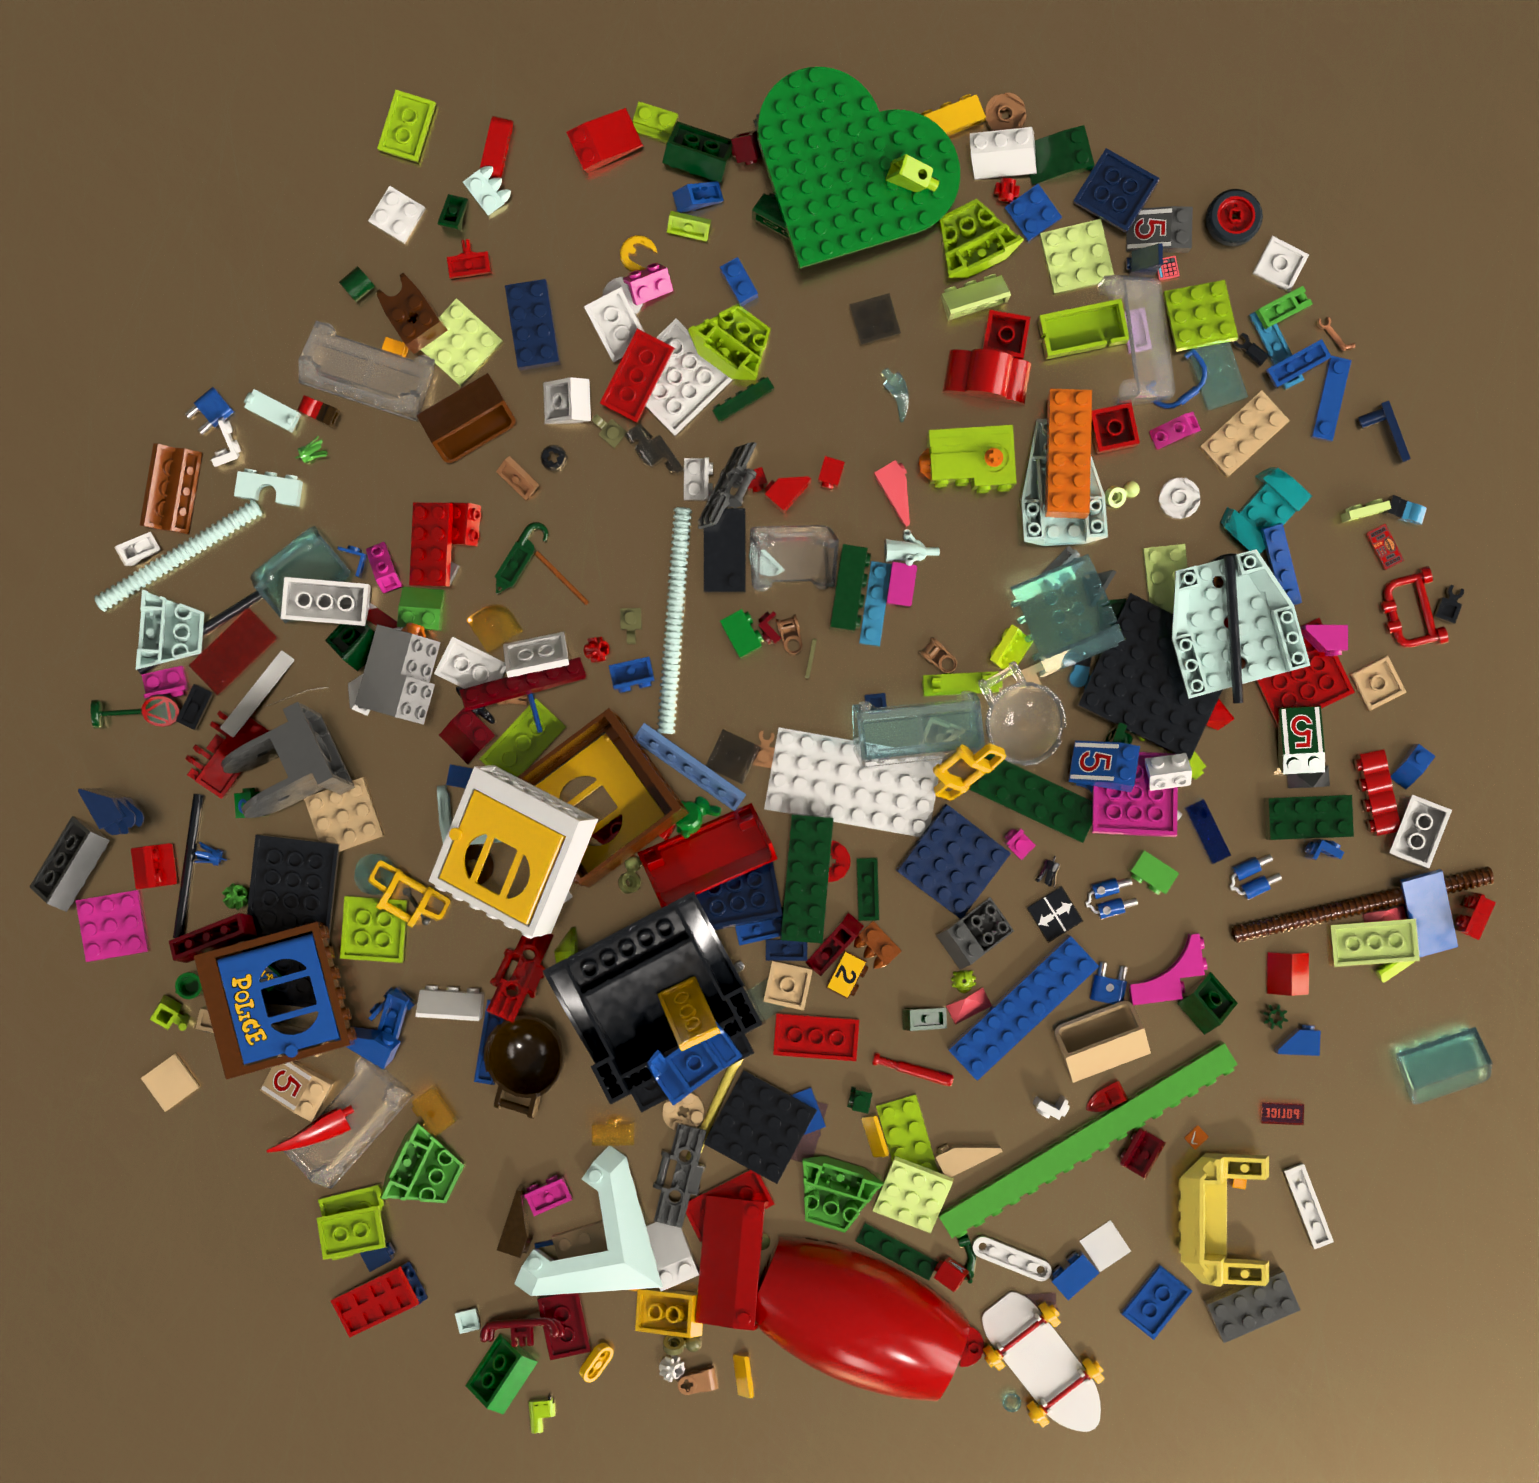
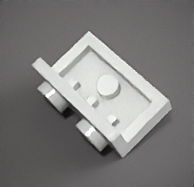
M1186 753L1145 758V768L1149 777V789L1151 791L1191 785L1192 769Z
M1060 1095L1056 1105L1036 1096L1033 1102L1036 1111L1048 1119L1051 1115L1060 1120L1061 1116L1065 1117L1070 1107L1067 1105L1069 1101L1062 1095Z

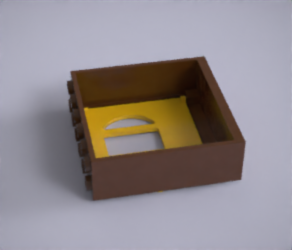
M610 708L518 776V778L533 786L536 785L535 787L557 798L560 797L563 788L571 780L582 776L594 777L596 781L567 803L575 806L600 786H603L617 805L616 810L596 824L592 835L622 814L623 820L619 833L612 841L605 845H587L573 879L575 884L588 888L689 814V811L621 717Z

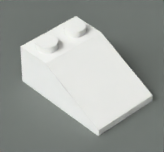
M659 1222L646 1226L650 1245L657 1263L659 1277L663 1287L659 1288L660 1291L699 1276V1267L682 1228Z

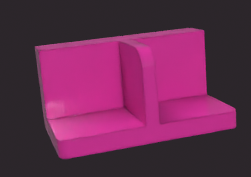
M892 562L886 604L912 605L917 565L912 564L908 566L906 563Z

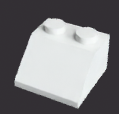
M570 377L543 383L545 424L591 421L589 379Z

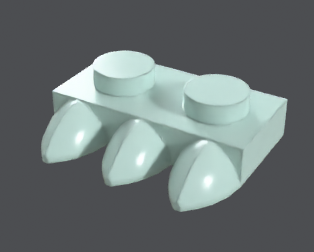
M493 166L482 167L463 181L464 185L488 216L505 204L511 194L509 189L497 191L501 186L502 178H492L489 180L493 172Z

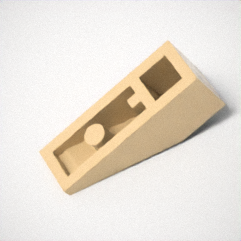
M947 1144L938 1148V1153L934 1155L943 1174L953 1177L1003 1151L999 1145H952L949 1147Z

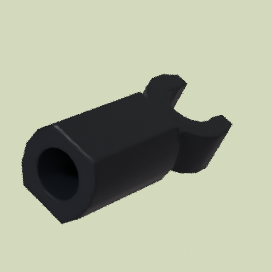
M1242 333L1240 337L1244 339V344H1239L1235 341L1233 343L1234 347L1239 350L1243 349L1245 351L1244 354L1261 366L1269 355L1254 342L1251 343L1247 334Z

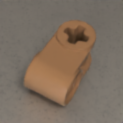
M796 614L787 619H776L779 635L782 638L786 653L791 656L798 655L802 651L803 644ZM792 640L799 643V648L796 651H791L787 647L788 643Z
M933 637L930 638L929 644L918 652L943 674H951L957 667L955 657ZM950 659L953 662V668L945 670L942 667V661Z
M705 1367L684 1373L678 1380V1389L684 1395L709 1392L719 1388L715 1367ZM686 1379L691 1383L689 1388L682 1385Z

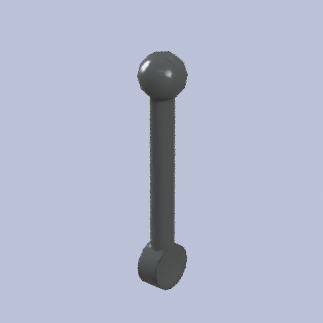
M408 887L404 888L403 894L408 896L416 909L418 904L411 895V889ZM421 914L423 925H429L430 919Z

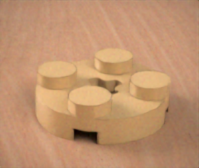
M692 1092L674 1106L669 1099L663 1105L664 1121L675 1132L678 1123L697 1128L703 1120L704 1105L701 1099ZM680 1106L689 1109L686 1117L678 1115L677 1112L680 1111Z

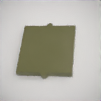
M815 638L812 640L805 674L807 679L810 677L817 642Z

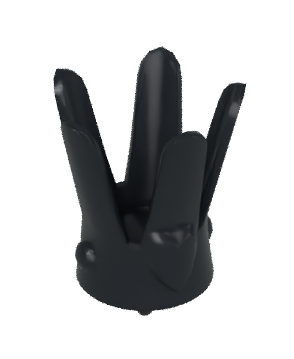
M1054 856L1053 861L1045 859L1044 867L1035 881L1040 882L1046 874L1045 884L1050 887L1054 879L1053 886L1055 888L1057 871L1061 866L1054 862L1056 856Z

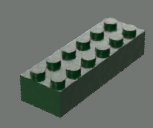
M990 753L984 758L991 760L995 755ZM1006 760L1000 762L990 773H985L970 785V791L1080 843H1084L1092 826L1093 801Z
M790 814L782 907L783 917L781 918L780 930L781 940L823 944L834 820L831 816Z

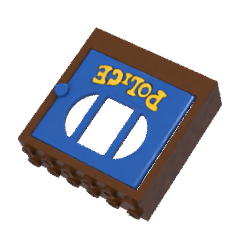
M314 922L194 956L226 1079H233L355 1045L354 1040L357 1039L354 1027H350L349 1019H352L350 1009L344 1005L343 999H346L343 986H339L340 971L338 966H334L333 958H335L333 946L328 944L327 938H330L328 927L323 925V923ZM310 931L313 932V934L311 933V934H308V935L300 936V937H297V938L289 939V940H286V941H282V942H279V943L271 944V945H268V946H264V947H261V948L253 949V950H250V951L242 952V953H239V954H235V955H232V956H228V957H224V958H221V959H217V960H216V957H220V956H224V955L231 954V953H234V952H238V951H242V950H245V949L253 948V947H256V946H260V945L267 944V943H271V942L278 941V940H281V939H285V938H289V937H292V936L300 935V934L307 933V932H310ZM293 959L306 966L304 971L260 982V977L264 970L275 961ZM310 976L317 1001L316 1005L268 1017L261 992L263 988ZM318 1012L313 1025L299 1034H283L271 1026L276 1022ZM341 1038V1040L334 1041L331 1043H327L324 1045L316 1046L298 1052V1049ZM284 1053L286 1054V1055L281 1056V1057L273 1058V1059H270V1060H266V1061H263V1062H259V1063L252 1064V1065H248V1066H245V1067H244V1064L252 1063V1062H255V1061H259V1060H262V1059H266V1058L273 1057V1056H277V1055L284 1054Z

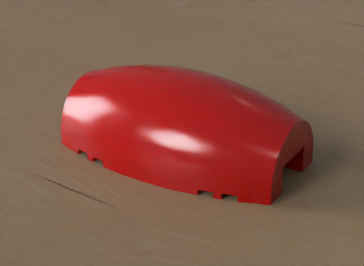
M779 1236L771 1253V1260L758 1286L755 1324H758V1328L766 1336L808 1366L854 1387L882 1395L910 1400L938 1401L955 1373L969 1334V1321L950 1303L940 1297L938 1293L924 1285L923 1282L882 1259L856 1249L826 1243L825 1241Z

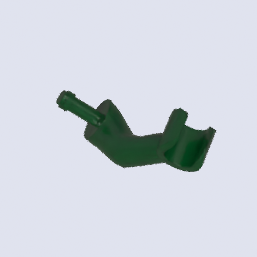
M966 1233L964 1236L957 1238L960 1248L964 1247L967 1253V1263L964 1268L970 1272L965 1280L971 1284L977 1259L969 1236Z

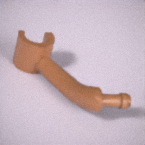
M1326 317L1327 325H1322L1320 318L1317 320V327L1325 329L1342 351L1355 348V343L1345 345L1330 326V317Z

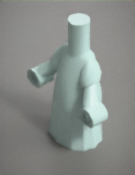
M909 529L903 531V539L910 542L885 538V562L905 561L906 565L911 566L916 560L921 561L926 556H939L940 554L939 547H925L921 541L914 538Z

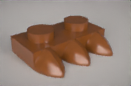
M874 921L862 930L854 941V948H861L867 945L864 951V958H871L877 955L873 964L874 969L888 965L902 952Z

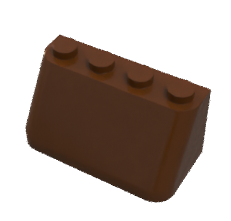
M488 373L416 415L431 443L446 463L455 462L512 428L516 421Z

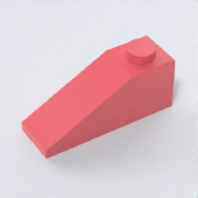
M895 460L874 472L873 475L906 528L910 525L907 479L905 476L907 471L902 463L898 464Z

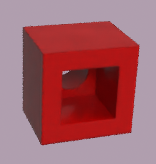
M762 467L754 469L757 475L751 481L747 489L748 491L752 490L753 493L765 489L764 486L768 484Z

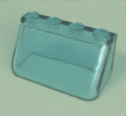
M1476 1027L1470 1029L1463 1028L1458 1033L1446 1034L1439 1037L1438 1040L1432 1042L1425 1041L1417 1047L1411 1049L1404 1048L1399 1053H1396V1059L1413 1104H1421L1483 1083L1491 1077L1493 1062Z

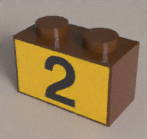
M844 950L825 987L847 999L850 995L854 996L859 987L856 984L859 977L863 978L868 970V966H866L867 961Z

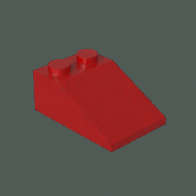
M627 108L585 122L566 132L583 170L587 173L643 147V143Z

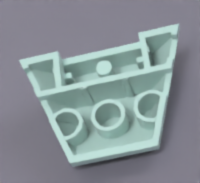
M142 589L136 670L201 654L204 612L181 603L177 604L167 600L165 597L153 595Z

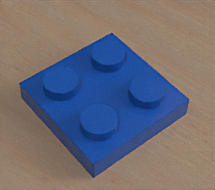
M1039 184L1004 207V210L1027 242L1062 219V216Z

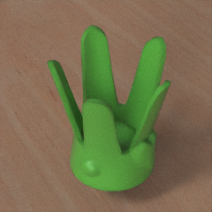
M317 436L306 446L298 448L299 456L295 458L301 457L302 461L306 463L314 458L327 456L328 452H315L321 448L323 442L322 440L316 441L319 437Z

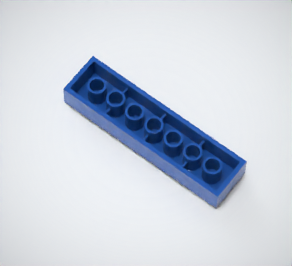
M1067 935L947 1049L978 1081L1085 981L1099 965L1070 935Z

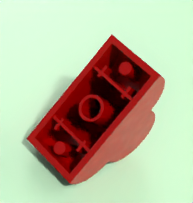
M953 349L949 351L943 392L1025 405L1031 363L1013 358L1012 355L1000 351Z

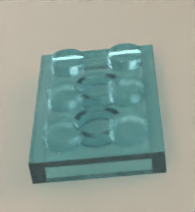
M1230 342L1195 349L1207 366V379L1200 389L1207 411L1248 397ZM1192 355L1189 358L1199 383L1202 377V368Z

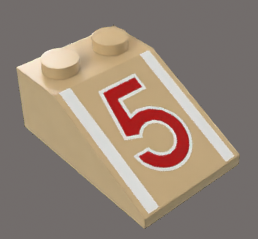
M294 1061L272 1067L260 1091L293 1113L312 1122L319 1114L335 1082Z

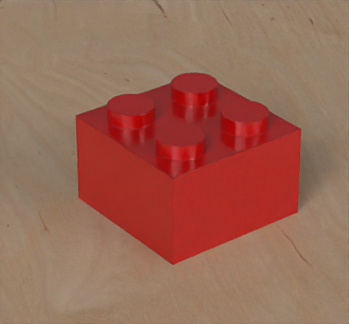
M989 310L982 349L1004 352L1012 355L1013 358L1023 360L1031 317Z
M1132 402L1092 410L1091 432L1096 454L1135 447L1140 444Z

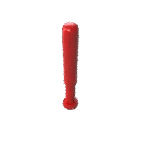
M875 1053L873 1056L872 1065L875 1066L877 1064L897 1069L899 1072L945 1086H951L954 1080L953 1075L904 1061L897 1062L892 1059L883 1058L879 1053Z

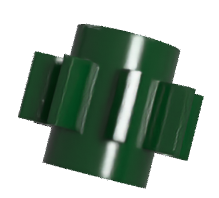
M1268 1004V1010L1261 1012L1266 1018L1262 1022L1264 1024L1269 1022V1028L1272 1030L1275 1025L1282 1029L1281 1024L1283 1021L1288 1022L1284 1018L1287 1010L1280 1011L1279 1004H1276L1275 1008ZM1276 1013L1279 1015V1018L1273 1021L1271 1014Z

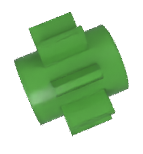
M232 883L222 892L225 895L222 901L229 909L236 908L239 910L248 903L246 898L248 892L242 885L235 886Z

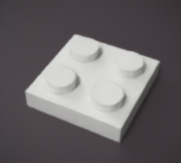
M389 186L368 222L405 244L426 208Z

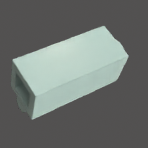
M253 389L252 393L249 392L244 400L246 404L244 408L291 433L301 417L299 412Z

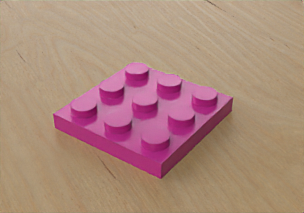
M139 890L76 900L86 962L149 951Z

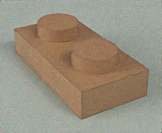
M510 456L503 461L496 471L525 500L530 498L539 486Z

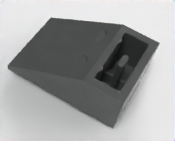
M989 897L936 936L961 970L973 964L1014 932V930L991 897Z

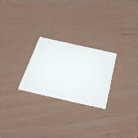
M1111 1220L1080 1240L1100 1272L1131 1252Z

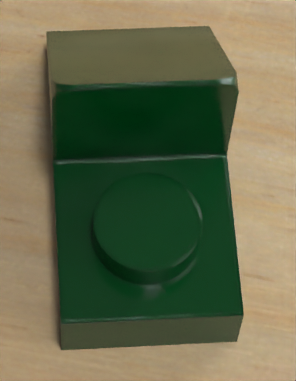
M448 194L438 219V225L462 231L463 217L468 206V199Z

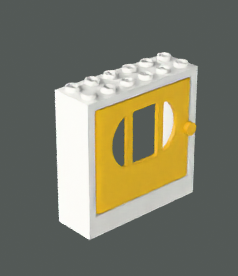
M495 765L474 766L429 882L434 884L436 889L451 893L454 899L468 902L471 908L483 910L488 917L503 921L506 927L522 931V935L527 938L551 934L598 819ZM486 834V841L470 878L465 867L467 848L475 838ZM495 838L517 849L500 895L477 883ZM525 855L530 868L528 884L519 895L508 899L507 895L522 858Z

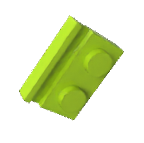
M638 101L632 122L639 135L667 143L676 125L678 113Z

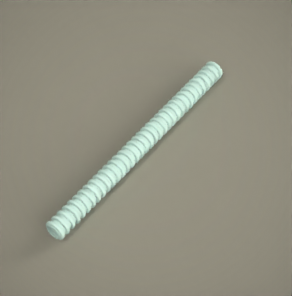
M684 507L674 508L675 515H673V518H675V521H673L674 528H672L674 534H672L673 541H671L673 547H671L672 554H670L672 560H670L671 567H669L671 573L668 575L670 576L668 580L670 586L667 588L669 589L667 593L669 599H667L668 605L666 609H668V612H666L667 618H665L667 625H665L666 631H664L666 638H664L665 644H663L665 651H663L664 657H662L664 664H662L663 670H661L663 677H661L662 683H660V686H662V690H660L661 696H659V699H661V703H659L660 709H658L660 716H658L659 722H657V725H659L657 732L666 734L675 733L673 726L675 727L676 725L674 723V720H676L674 714L677 712L675 710V707H677L675 701L678 699L676 697V694H678L676 688L679 686L677 684V681H679L677 675L680 673L678 671V668H680L678 662L681 660L679 659V655H681L679 649L682 647L680 646V642H682L680 636L683 635L681 633V629H683L681 623L684 622L682 620L684 616L682 610L685 609L683 607L685 603L683 597L686 596L684 594V591H686L684 584L687 583L685 581V578H687L685 571L688 570L686 568V565H688L686 558L689 557L687 555V552H689L687 545L690 544L688 542V539H690L688 533L691 531L689 529V526H691L689 520L692 518L690 516L692 510Z

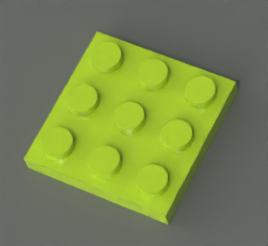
M1225 280L1163 292L1176 352L1238 340Z
M344 896L340 959L403 963L406 922L384 909L376 908L380 898ZM388 899L387 902L407 913L408 900Z

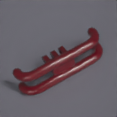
M554 1317L495 1320L487 1322L482 1327L480 1341L483 1343L487 1341L492 1342L497 1329L511 1328L512 1347L518 1346V1338L520 1347L526 1346V1338L527 1345L533 1346L534 1326H547L553 1338L563 1337L565 1330L561 1321Z

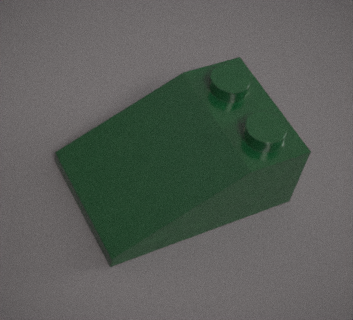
M1085 125L1066 129L1035 140L1037 174H1029L1033 186L1092 171L1095 164Z

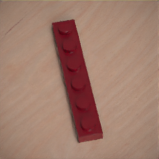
M578 657L569 660V665L520 676L505 677L461 689L459 692L466 712L586 679V674L581 659Z

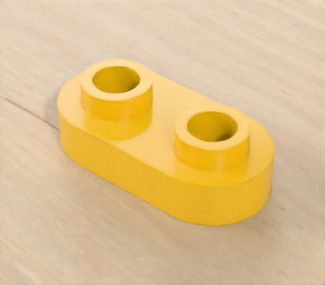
M607 1343L596 1345L582 1364L579 1371L580 1376L586 1382L595 1381L612 1359L613 1349Z

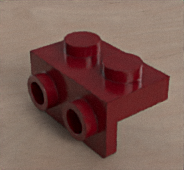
M767 611L758 619L760 622L758 628L763 632L761 636L768 645L771 643L776 645L781 640V637L768 624L776 617L774 611L771 614Z
M1140 1128L1133 1133L1130 1140L1132 1143L1129 1148L1123 1151L1120 1157V1165L1146 1179L1166 1142Z

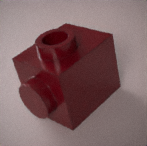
M757 130L737 134L731 139L733 145L732 154L736 158L737 163L753 164L762 155L758 143Z

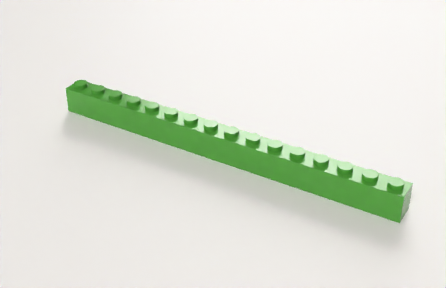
M1222 1041L1130 1096L1126 1102L1107 1110L939 1213L940 1220L951 1238L964 1236L968 1228L973 1225L974 1227L982 1225L985 1222V1218L990 1215L994 1217L1003 1211L1002 1208L1008 1204L1012 1206L1021 1200L1020 1197L1024 1194H1033L1042 1183H1051L1057 1178V1174L1062 1171L1067 1173L1074 1168L1075 1163L1079 1161L1085 1162L1090 1159L1093 1152L1097 1150L1101 1152L1107 1149L1111 1141L1115 1139L1119 1141L1128 1135L1127 1132L1131 1129L1137 1130L1146 1124L1145 1121L1149 1118L1155 1119L1163 1114L1162 1110L1169 1106L1170 1108L1176 1107L1185 1096L1192 1097L1199 1092L1198 1089L1204 1085L1208 1087L1215 1083L1218 1076L1230 1074L1235 1070L1234 1067L1238 1065L1226 1044Z

